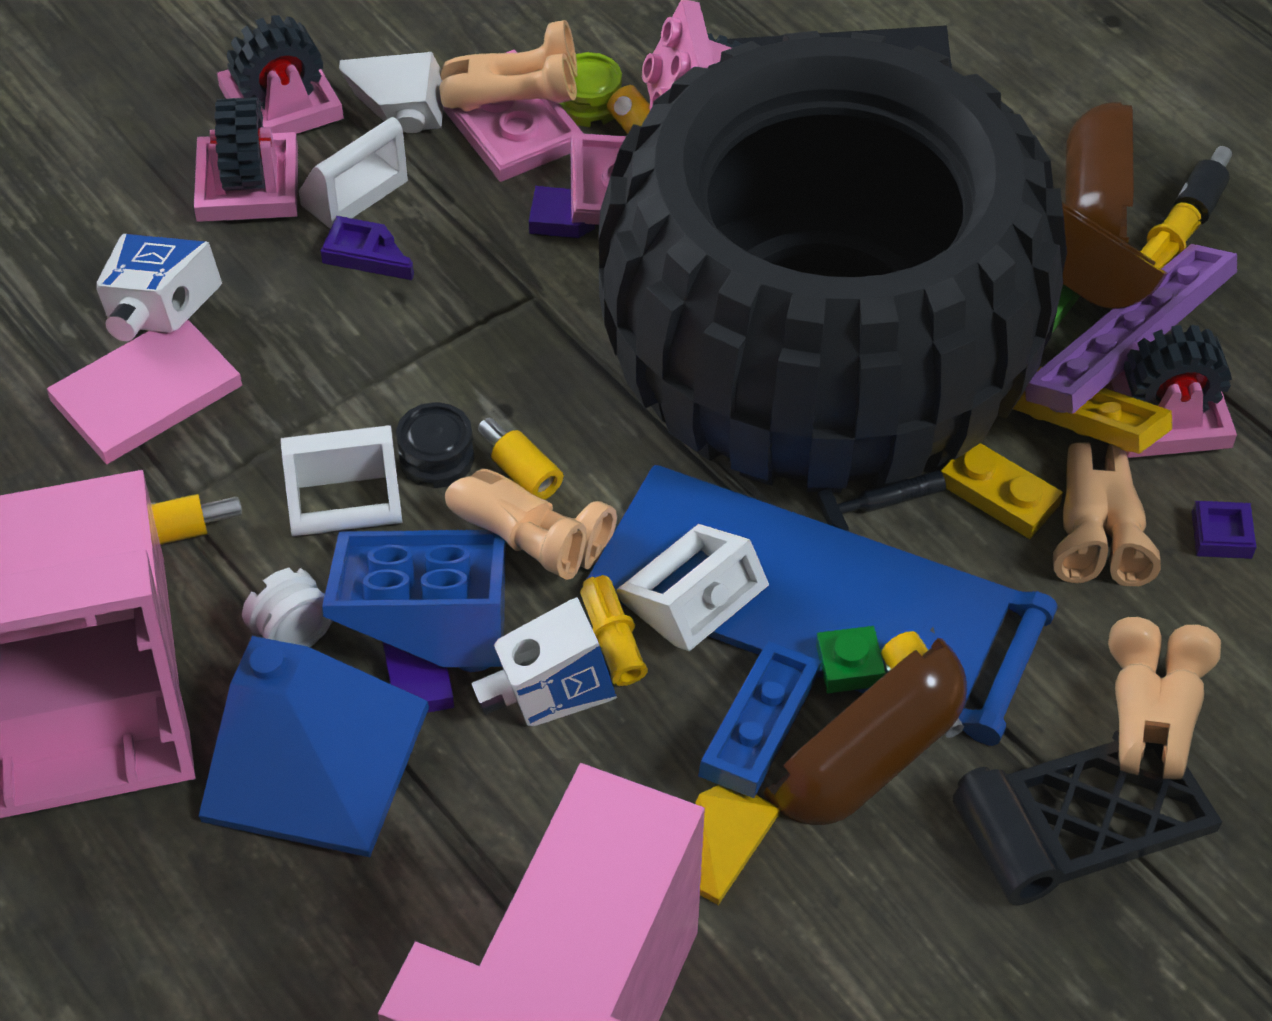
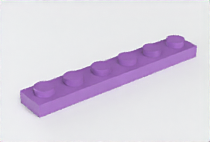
M1190 244L1161 268L1168 274L1151 296L1133 306L1113 308L1036 372L1025 389L1026 401L1049 407L1055 412L1075 413L1124 370V362L1129 361L1127 354L1131 349L1139 350L1137 343L1143 338L1150 342L1155 340L1153 332L1161 329L1165 335L1171 330V326L1179 323L1237 272V254Z

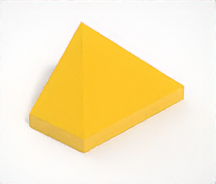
M721 785L700 793L695 802L696 805L705 807L700 896L717 905L720 904L780 814L779 807L757 795L755 798H751Z

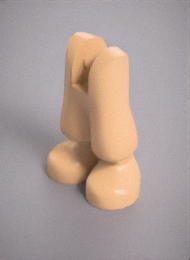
M1079 442L1071 444L1068 448L1066 497L1063 509V528L1068 536L1058 544L1053 552V567L1056 575L1063 581L1070 583H1085L1096 578L1103 570L1108 556L1106 532L1112 538L1109 556L1112 579L1123 586H1142L1150 583L1158 576L1161 570L1160 553L1150 538L1143 532L1147 524L1145 512L1133 485L1126 451L1121 450L1118 446L1109 444L1105 458V470H1093L1090 443Z
M1126 617L1118 620L1111 627L1108 641L1110 653L1122 668L1115 682L1119 715L1120 770L1138 775L1140 761L1144 756L1145 742L1163 744V779H1182L1188 762L1194 727L1204 700V683L1200 678L1213 669L1220 660L1221 640L1217 633L1201 625H1184L1175 629L1167 643L1165 658L1166 676L1160 678L1156 674L1162 644V635L1159 627L1150 620L1141 617Z

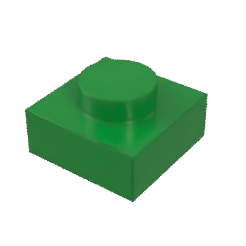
M874 626L817 633L816 648L819 660L821 661V670L827 694L870 688L886 674Z

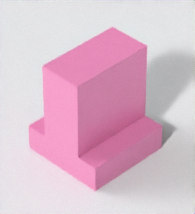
M143 470L1 495L0 818L196 779L190 730L179 688L164 558Z
M580 763L480 966L415 941L378 1012L379 1021H659L698 933L705 807Z

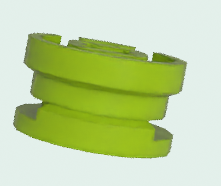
M585 52L576 54L578 73L577 77H574L577 88L576 99L559 104L577 126L591 127V122L601 120L604 125L614 119L607 110V103L610 97L622 86L621 69L612 58L600 53Z

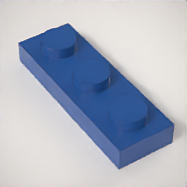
M767 640L700 762L698 776L755 798L818 678L821 661Z

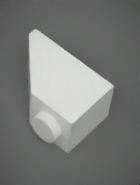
M432 52L340 60L339 69L355 96L383 121L390 117L396 118L401 124L403 132L418 133L426 129L441 128L444 106L441 103L439 87L442 82L440 75L442 70Z

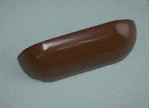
M1110 102L1098 105L1084 113L1076 121L1069 133L1066 143L1065 204L1128 244L1127 206L1133 207L1134 193L1132 105Z
M1062 202L1067 256L1063 270V284L1093 304L1106 308L1133 306L1147 299L1158 289L1168 273L1155 267V261Z
M937 638L931 645V648L922 656L915 650L905 657L799 749L783 765L788 773L777 783L766 787L764 797L770 803L780 808V813L786 817L810 825L836 823L856 812L943 736L959 718L966 700L967 681L961 661L944 639Z

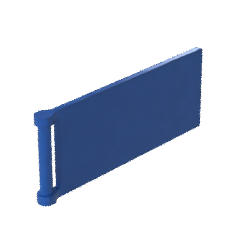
M654 465L651 468L588 578L606 575L611 579L616 591L697 524L750 539L769 586L713 631L709 637L760 655L768 640L819 660L816 648L818 632L874 626L881 652L885 644L892 638L909 631L919 633L927 622L932 619L936 639H944L956 653L964 668L967 681L965 704L1007 610H1012L1020 615L1022 619L982 710H970L963 707L959 716L964 726L962 731L975 741L988 746L999 744L1006 729L1004 716L1043 626L1051 624L1057 611V603L1051 596L1038 591H1017L659 465ZM700 550L653 588L652 591L664 594L709 556ZM883 660L885 672H886V674H887V673H888V670H887V668H886V666H885L886 663H885L884 660ZM820 666V670H819V675H818V677L823 678L822 670H821V666ZM867 688V689H859V690H855V691H858V692H861V693L864 694L869 688Z

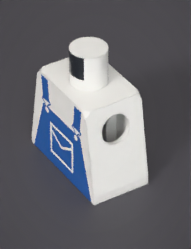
M122 234L97 281V292L107 316L105 325L108 332L116 339L127 342L131 341L139 330L166 333L178 330L221 286L222 281L209 242Z
M578 597L567 601L499 638L495 642L494 647L503 670L471 683L485 716L518 702L528 726H537L617 698L599 642Z

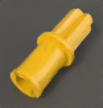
M1188 203L1176 204L1164 222L1154 226L1148 232L1147 244L1140 252L1155 261V267L1163 268L1186 249V241L1201 225V222L1198 221L1201 219L1198 209Z
M601 575L596 578L590 577L583 582L580 594L591 620L592 630L599 642L611 673L613 684L627 686L640 681L648 673V668L643 662L632 634L635 629L633 619L624 614L609 577Z

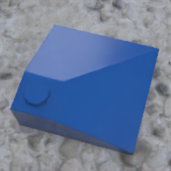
M488 530L339 531L322 605L323 617L441 667H459L469 672L483 671L489 667H502L494 644L499 638L504 636L506 541Z
M252 636L230 683L199 812L201 822L371 857L428 712V701L308 646Z

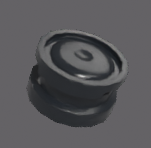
M440 402L425 403L410 409L399 420L396 429L400 468L407 479L419 486L422 482L433 483L434 488L449 487L453 482L464 478L471 471L474 462L472 428L470 420L462 410L451 404Z

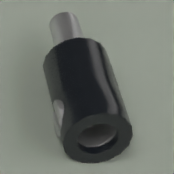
M1219 146L1210 160L1205 159L1195 165L1174 202V206L1178 203H1188L1197 208L1201 214V219L1198 220L1201 222V225L1208 221L1229 183L1230 176L1226 166L1232 157V151L1228 147Z

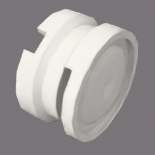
M290 568L273 573L263 580L267 587L259 595L251 592L245 601L242 610V618L245 625L253 634L259 637L311 647L326 633L333 622L323 617L322 605L325 594L317 588L316 581L302 568L297 573H294Z

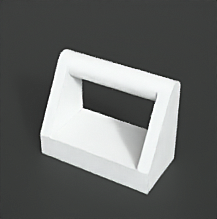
M390 117L316 165L299 190L301 206L331 229L336 216L353 218L406 183L408 176L404 136L399 121L394 117Z
M391 425L281 438L292 537L403 523ZM386 478L389 503L301 513L299 488Z
M697 524L616 590V593L622 603L674 646L690 651L769 586V583L750 539ZM700 550L709 556L664 594L652 591L653 588Z

